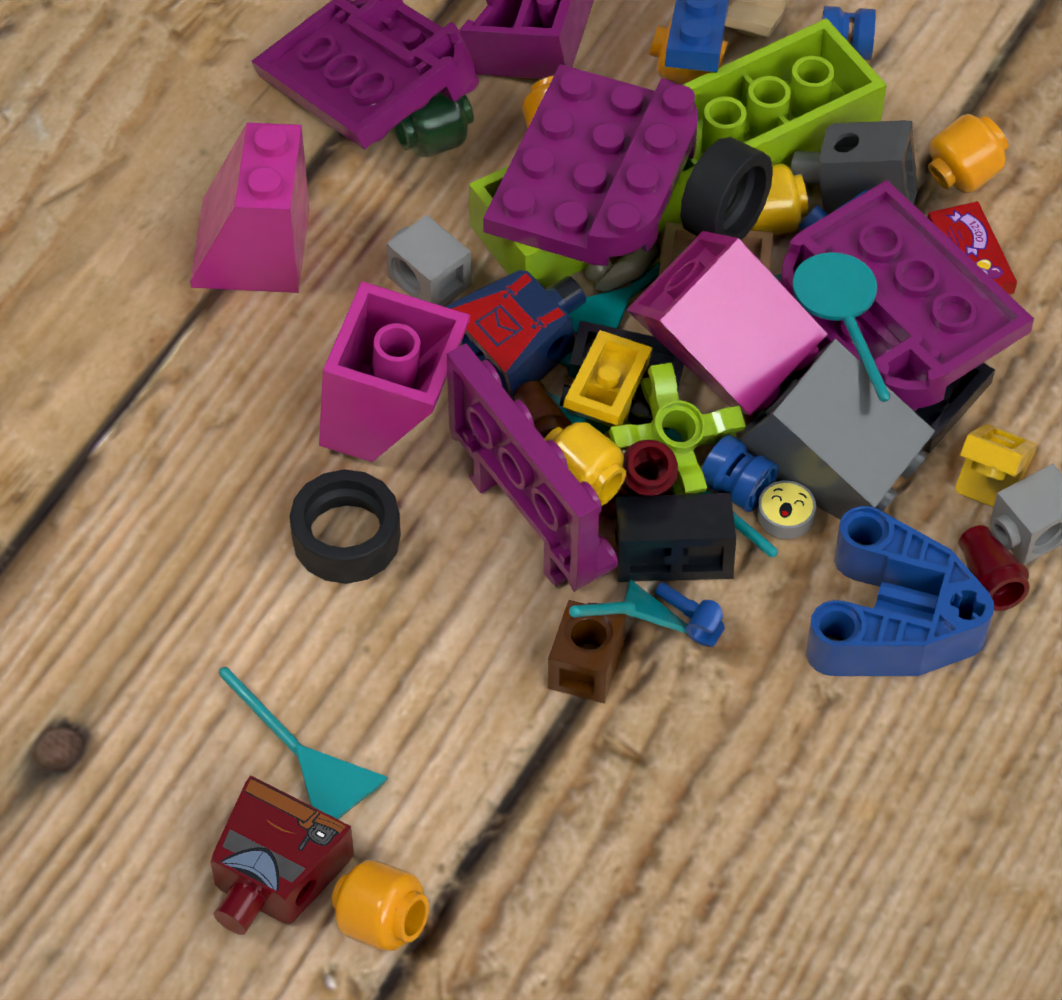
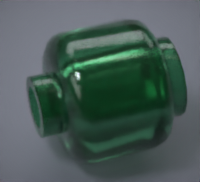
M438 92L423 108L414 111L394 126L395 134L404 150L411 149L420 157H431L464 144L468 134V124L474 121L473 110L466 95L453 102L441 92Z

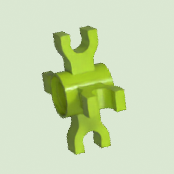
M672 363L650 366L648 369L649 378H643L640 384L645 400L650 407L653 420L651 423L642 425L627 424L613 426L609 429V439L619 446L623 455L632 444L641 440H656L665 444L672 450L678 462V474L675 482L670 487L671 494L703 493L706 491L707 485L703 472L697 463L694 449L696 446L716 445L726 435H732L737 438L736 432L743 431L746 427L740 406L728 407L702 415L693 404L679 400L676 376ZM663 428L676 430L681 434L684 442L671 440L666 436Z

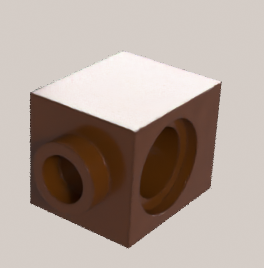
M568 600L548 657V689L605 704L624 646L626 614L574 618L569 614L570 607L573 605H584V603ZM582 644H593L598 646V648L586 650L578 646Z

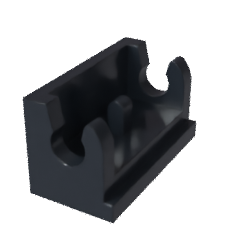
M731 493L615 496L617 525L615 543L618 559V582H629L630 579L634 582L734 579L736 532Z

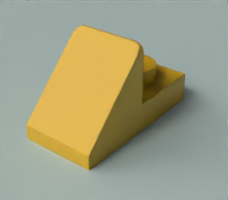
M599 330L565 397L563 407L571 414L609 427L626 425L632 398L649 365L652 347Z
M985 423L969 433L960 454V456L966 459L955 485V491L958 494L994 507L998 492L1023 479L1039 443Z

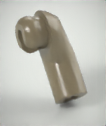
M655 241L647 252L640 248L623 255L615 264L610 259H608V266L589 264L584 270L585 277L596 284L595 289L603 292L612 291L641 277L660 257L661 248L657 241Z

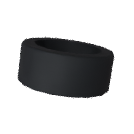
M732 137L717 140L698 160L686 183L680 212L683 228L696 236L702 231L739 238L740 240L746 237L757 222L771 189L773 176L771 158L764 152Z
M343 469L321 474L306 483L295 496L289 516L292 541L296 557L308 572L325 581L348 584L370 579L385 570L396 556L401 538L400 513L395 495L383 481L366 472ZM342 506L363 508L375 514L380 524L379 530L372 538L360 545L345 548L329 546L313 536L311 527L319 515L332 508Z

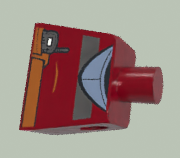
M250 775L244 784L211 858L215 886L226 893L213 913L215 919L226 929L239 935H244L260 911L284 924L294 922L354 856L351 826Z

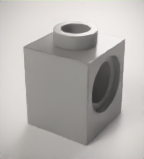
M425 215L410 227L400 229L386 243L388 278L409 296L444 306L472 286L471 251L428 215Z
M1053 463L998 492L989 524L993 536L1008 550H1011L1023 565L1062 545V473Z

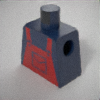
M518 270L452 302L446 307L470 315V322L460 346L467 343L480 361L488 360L496 369L502 383V388L515 401L514 393L521 384L528 381L540 382L573 350L575 338L569 314L585 304L586 297L579 284L569 275L545 290L528 271Z

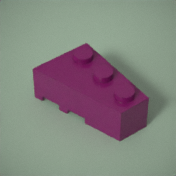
M486 0L487 6L475 21L468 19L459 30L474 61L475 73L477 75L543 79L554 76L560 64L573 67L594 0Z

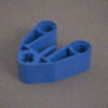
M859 506L851 508L844 513L840 520L834 562L836 567L844 576L852 580L875 585L880 588L876 604L873 608L846 601L832 600L822 603L815 609L811 616L806 647V657L809 664L816 671L828 676H920L967 659L980 652L987 640L994 613V601L990 593L950 548L874 507ZM856 542H865L870 545H860ZM826 636H838L844 640L833 641L826 638Z

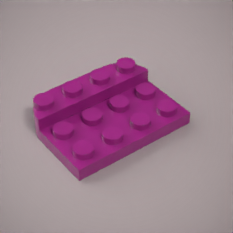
M332 0L251 61L259 77L363 150L372 143L383 139L390 129L414 111L423 108L438 92L455 102L461 96L472 92L479 83L475 73L474 61L457 26L450 22L446 26L441 27L404 4L403 0Z
M560 64L483 218V232L585 263L608 266L609 257L629 254L640 248L647 252L657 240L658 223L688 158L693 159L695 155L698 112L695 105V94L692 89L661 78L654 91Z
M888 180L802 230L789 242L788 253L782 265L780 283L794 298L792 283L795 271L802 262L814 255L829 252L843 253L861 260L871 269L877 282L876 297L871 307L863 314L855 317V320L885 385L914 412L918 408L931 406L944 400L946 386L1031 333L1034 318ZM809 313L828 333L818 344L822 349L836 339L862 363L843 320H827Z
M467 343L447 353L451 438L459 441L474 460V473L470 474L469 478L480 494L497 484L501 487L543 540V574L555 587L568 580L571 589L575 592L613 571L618 566V559L611 544L598 534L599 513H601L602 507L592 486L586 481L579 482L571 473L560 447L553 440L545 441L535 428L533 418L526 405L519 399L513 401L502 388V383L496 369L488 360L480 361Z

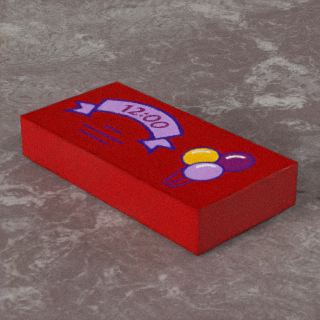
M978 201L928 212L927 218L1009 295L1015 293L1017 280Z

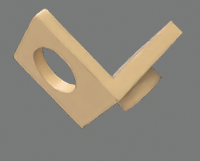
M734 0L728 7L725 26L734 28L737 32L747 36L770 37L783 20L787 0Z

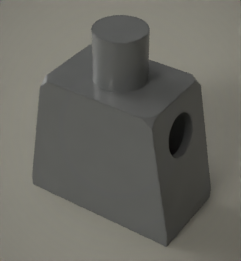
M912 121L832 124L826 129L821 152H794L791 171L793 175L801 174L806 184L820 185L823 210L828 214H831L864 190H871L886 180L914 205L917 194V177Z

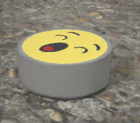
M794 481L772 483L762 491L759 497L757 511L759 524L768 534L777 538L794 539L807 533L813 525L816 501L811 491L800 483Z

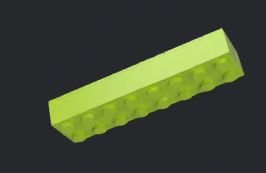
M827 18L718 68V72H709L683 84L692 89L695 94V105L698 112L695 155L693 159L688 158L658 223V233L665 231L666 222H682L680 218L681 200L686 183L698 160L717 140L732 137L764 152L771 158L772 165L785 164L791 169L795 151L821 152L826 129L830 125L835 123L881 121L887 84ZM509 165L469 184L470 227L508 275L518 270L528 271L543 288L559 282L567 275L571 276L586 269L589 263L483 232V218Z

